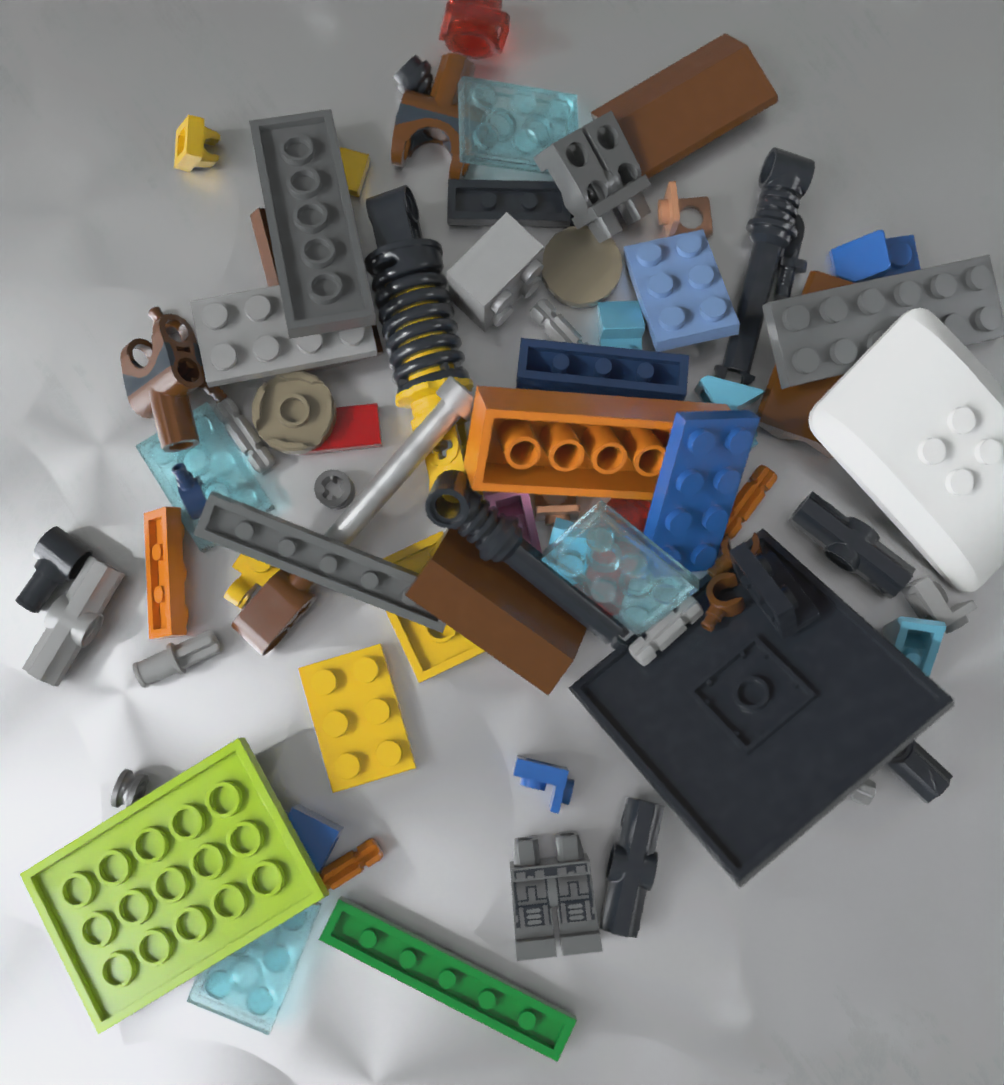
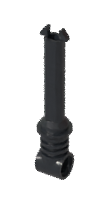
M777 147L772 148L765 158L759 175V187L762 192L758 199L757 212L746 225L753 247L736 309V315L740 323L739 333L729 336L722 366L715 365L714 368L717 378L725 379L728 371L742 375L740 384L750 385L755 381L756 376L750 375L764 321L762 305L769 302L781 251L797 238L798 231L795 227V219L798 214L797 210L800 206V199L807 192L814 175L815 162L812 159Z
M447 470L437 476L425 502V511L432 523L441 528H452L454 530L459 528L458 534L463 537L467 535L466 540L470 543L476 542L475 547L479 550V556L483 561L491 559L493 562H505L605 644L611 643L612 648L621 651L628 647L629 644L622 639L630 633L624 624V620L523 538L522 528L518 526L519 519L515 515L506 516L504 513L498 514L499 509L495 506L490 507V502L487 499L481 501L482 495L477 491H472L466 473L459 470ZM442 495H452L459 502L451 503L445 500Z

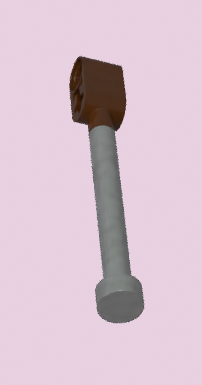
M449 376L436 391V394L441 398L439 403L327 530L324 536L350 545L461 416L467 421L471 420L475 396L455 378ZM280 569L238 614L231 627L262 656L266 655L286 636L315 602L317 596L310 590L316 583Z

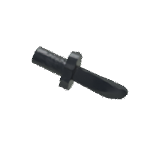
M797 214L795 219V227L798 231L797 238L790 242V245L784 249L783 256L779 259L777 267L779 275L774 292V298L777 300L791 297L795 274L805 273L808 262L798 259L805 232L804 221L799 214Z

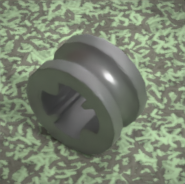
M331 469L318 476L314 485V492L316 498L324 506L339 510L346 508L352 503L355 497V486L345 473ZM337 479L342 480L340 488L344 491L343 495L340 498L333 495L332 500H328L326 497L329 495V491L325 488L327 483L332 481L337 484Z
M124 769L113 788L111 806L119 808L124 804L128 807L144 797L148 784V775L140 773L135 777L132 770Z

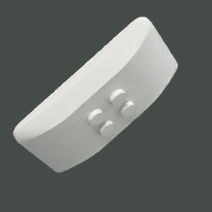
M924 308L908 310L890 326L814 405L809 415V427L818 441L944 580L955 590L972 592L979 589L1004 563V389L967 347L932 312Z

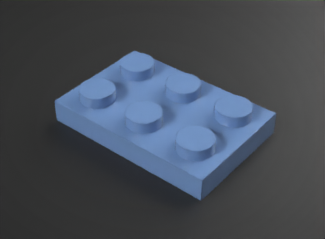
M703 229L624 246V260L656 353L733 336L739 333V320Z

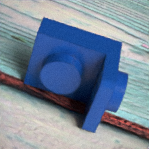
M517 755L513 775L521 777L520 785L545 791L546 784L554 785L549 804L550 812L559 814L561 804L569 805L574 787V779L567 778L569 773L567 767Z

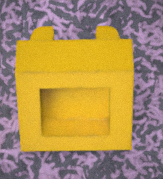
M188 114L176 130L174 169L191 172L194 167L212 168L219 161V155L206 151L204 144L215 146L220 141V134L205 127L204 118Z

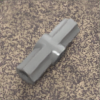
M89 556L67 594L58 597L49 608L44 619L46 629L22 669L40 681L52 686H59L80 649L88 646L98 634L104 621L102 612L125 574Z

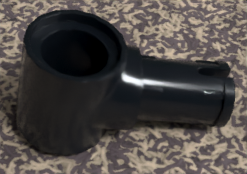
M58 526L49 529L40 538L33 551V556L38 559L34 565L36 571L15 601L26 610L39 613L58 584H64L66 580L73 581L76 579L88 557H93V551Z

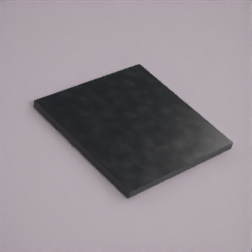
M763 528L756 533L760 540L763 555L767 552H773L819 610L820 617L818 620L783 640L738 580L739 585L722 590L718 594L717 599L720 601H730L734 598L743 597L746 608L736 616L724 617L721 622L717 623L714 631H707L701 626V622L707 616L706 611L710 607L706 588L712 577L706 574L626 640L629 644L627 648L623 651L615 649L569 687L574 697L739 888L954 706V699ZM753 537L745 542L750 550L753 547ZM733 569L728 572V573H734V574H735V572H734ZM684 596H692L701 605L704 611L703 615L693 624L688 622L685 625L688 629L663 651L658 649L655 652L657 657L648 665L642 666L630 654L629 646L640 636L644 639L647 636L645 631L670 609L675 611L677 609L675 605Z

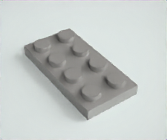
M279 285L190 301L206 383L209 388L377 356L372 326L289 339Z

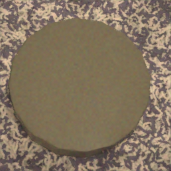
M587 225L578 230L576 226H571L556 233L545 246L543 254L544 267L541 275L546 289L548 288L550 293L554 295V298L561 304L574 308L594 307L598 305V302L608 298L618 286L623 269L621 252L611 237L599 244Z
M302 370L278 374L267 383L265 381L258 388L252 402V422L259 436L272 449L285 454H305L320 447L331 436L337 421L336 403L329 388L316 375Z

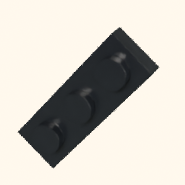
M448 179V225L493 226L507 212L521 226L570 227L571 213L566 208L562 193L555 181Z

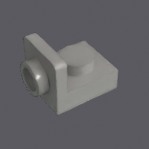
M929 576L914 580L901 590L919 619L945 622L946 634L968 623L969 619L966 615L978 608L973 600L961 602L949 608L947 605L948 596L940 584L932 581Z

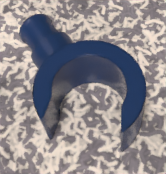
M178 463L172 467L171 471L176 476L179 495L193 520L199 519L207 501L201 488L204 483L200 477L194 478L192 473L187 471L185 464Z

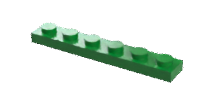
M342 896L338 899L319 938L320 941L556 1062H558L577 1022L575 1015Z

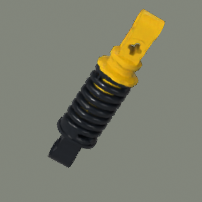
M404 185L366 199V210L373 227L377 249L366 256L364 264L366 271L373 278L371 287L376 294L375 305L379 310V322L383 326L382 336L386 340L385 349L390 356L389 367L393 371L392 381L398 387L395 396L396 406L411 409L414 418L411 421L412 431H414L441 400L436 391L449 376L455 378L470 392L473 391L474 384L470 379L469 372L463 366H460L465 361V354L458 350L462 345V341L456 335L458 324L452 319L455 311L449 304L451 294L446 289L448 281L446 276L441 273L444 268L442 246L436 240L423 238L415 197L411 189ZM462 416L425 458L430 490L437 476L444 471L459 470L466 473L464 459L468 432L465 423L468 421ZM448 442L452 443V448L447 449ZM446 450L447 457L442 455V451ZM477 491L480 495H482V499H481V501H482V500H483V491ZM442 495L445 500L451 503L459 502L452 495Z

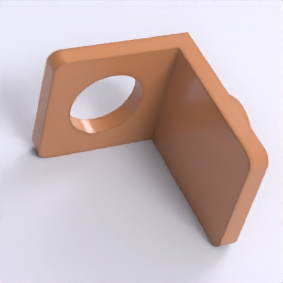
M669 181L664 198L658 200V220L660 225H665L666 237L701 229L704 230L706 238L711 237L713 226L709 198L705 196L678 199L676 181ZM686 208L698 210L702 216V224L694 229L684 227L680 222L681 211Z
M534 494L535 521H545V526L553 527L556 517L568 521L577 520L580 514V505H577L576 496H567L563 503L552 505L546 502L543 494Z

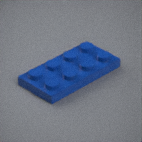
M751 410L676 412L642 535L640 554L634 568L642 577L707 571L708 568L715 564L760 421V417Z

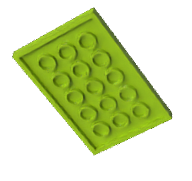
M245 737L232 741L19 874L98 1035L330 895Z

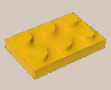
M443 531L383 559L420 573L430 559L429 553L443 535ZM386 611L419 683L485 653L484 650L447 624L443 633Z
M381 643L298 668L332 793L417 768Z

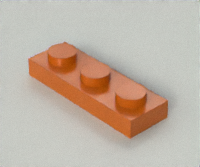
M162 507L144 513L149 639H167L187 635L186 625L189 620V611L185 605L184 583L187 577V569L183 563L182 541L185 535V527L181 521V507Z

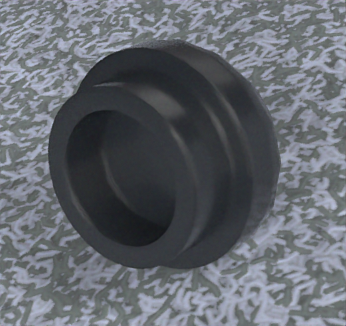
M414 55L393 76L399 84L397 89L402 94L408 89L430 95L433 84L430 63L427 60L422 62L417 55Z

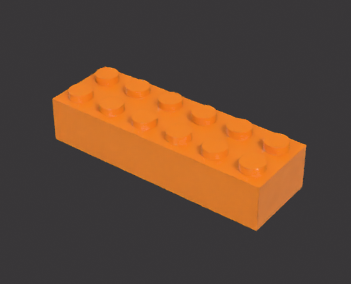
M477 386L464 468L472 491L652 500L676 412L725 411L731 409L727 404Z

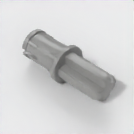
M207 630L177 645L169 643L166 646V650L140 662H135L132 667L141 687L147 688L151 684L177 672L180 675L185 674L186 668L220 652V644L216 635L212 631Z

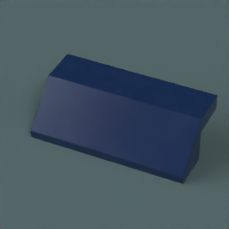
M521 338L516 389L684 401L687 395L689 355Z

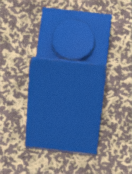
M877 230L833 248L829 252L833 275L853 283L921 269L914 234L885 238L884 230Z

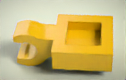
M240 554L232 567L240 572L241 576L231 584L223 597L240 609H243L258 586L263 587L280 569Z

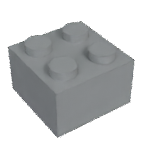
M506 212L447 271L451 301L484 332L493 324L499 327L512 314L514 308L511 306L521 296L528 298L540 286L542 282L540 277L544 267V246Z

